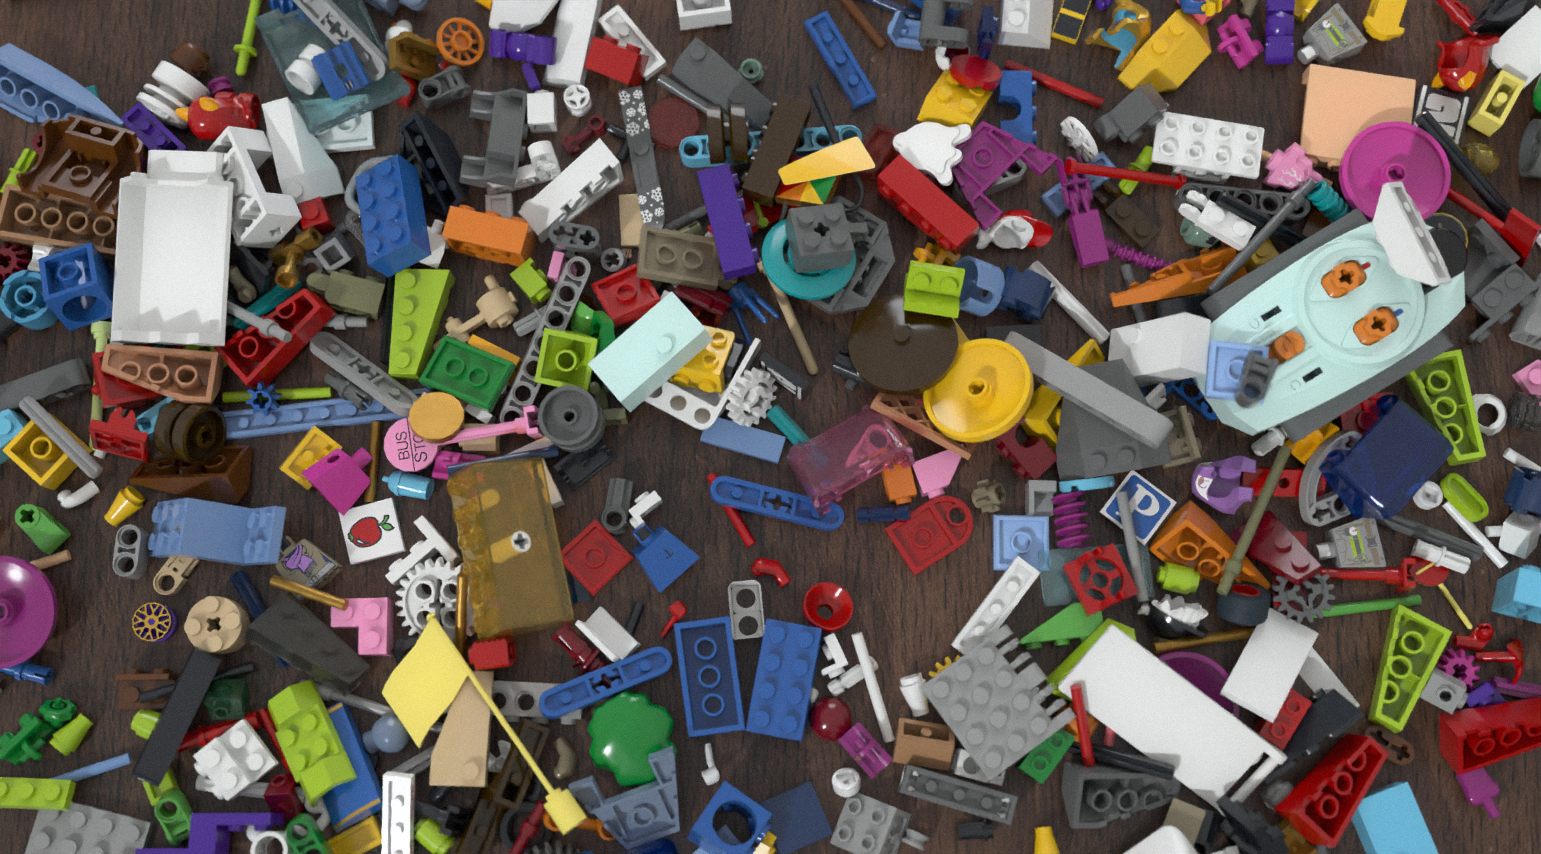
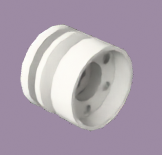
M161 61L152 74V77L160 85L159 88L146 83L144 89L150 95L140 92L136 99L162 122L181 130H186L189 126L188 122L181 119L175 113V110L178 108H188L187 105L191 104L195 98L202 95L209 96L210 91L182 69L166 61Z

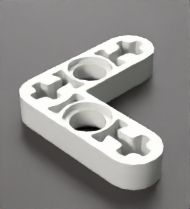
M539 141L531 144L528 147V152L532 164L518 168L514 188L487 182V194H504L554 180L561 173L552 143L550 141Z

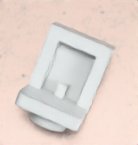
M655 490L650 494L646 491L635 500L636 505L628 510L632 516L628 521L636 528L644 523L643 517L663 503Z

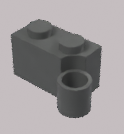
M1151 83L1139 85L1109 113L1100 117L1093 124V127L1105 143L1119 135L1124 143L1131 142L1133 144L1145 135L1143 131L1148 126L1153 127L1164 118L1162 114L1169 107Z

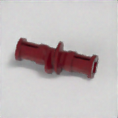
M569 621L551 638L553 642L556 640L566 650L567 655L576 661L572 666L573 668L581 666L578 673L579 677L583 676L586 672L590 673L609 665L598 656L601 650L598 647L591 649L588 643L581 639L570 627L571 623ZM602 676L599 685L610 689L611 682L620 679V677L607 679L605 676Z

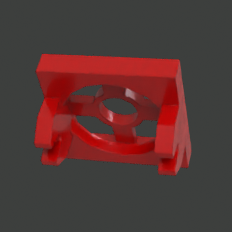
M122 407L117 408L110 414L108 423L94 419L91 420L89 431L94 449L144 462L149 460L151 455L149 433L136 430L137 422L133 410H130L127 417L123 418Z
M1114 543L1105 547L1099 546L1093 551H1088L1078 559L1062 566L1087 617L1139 594ZM1095 559L1106 560L1116 568L1109 572L1099 569ZM1086 564L1091 574L1088 581L1081 584L1080 573ZM1096 573L1105 575L1107 578L1106 587H1096L1092 581L1093 575ZM1121 576V588L1113 596L1109 589L1111 580ZM1093 589L1096 592H1101L1104 600L1094 599L1087 595L1086 591Z

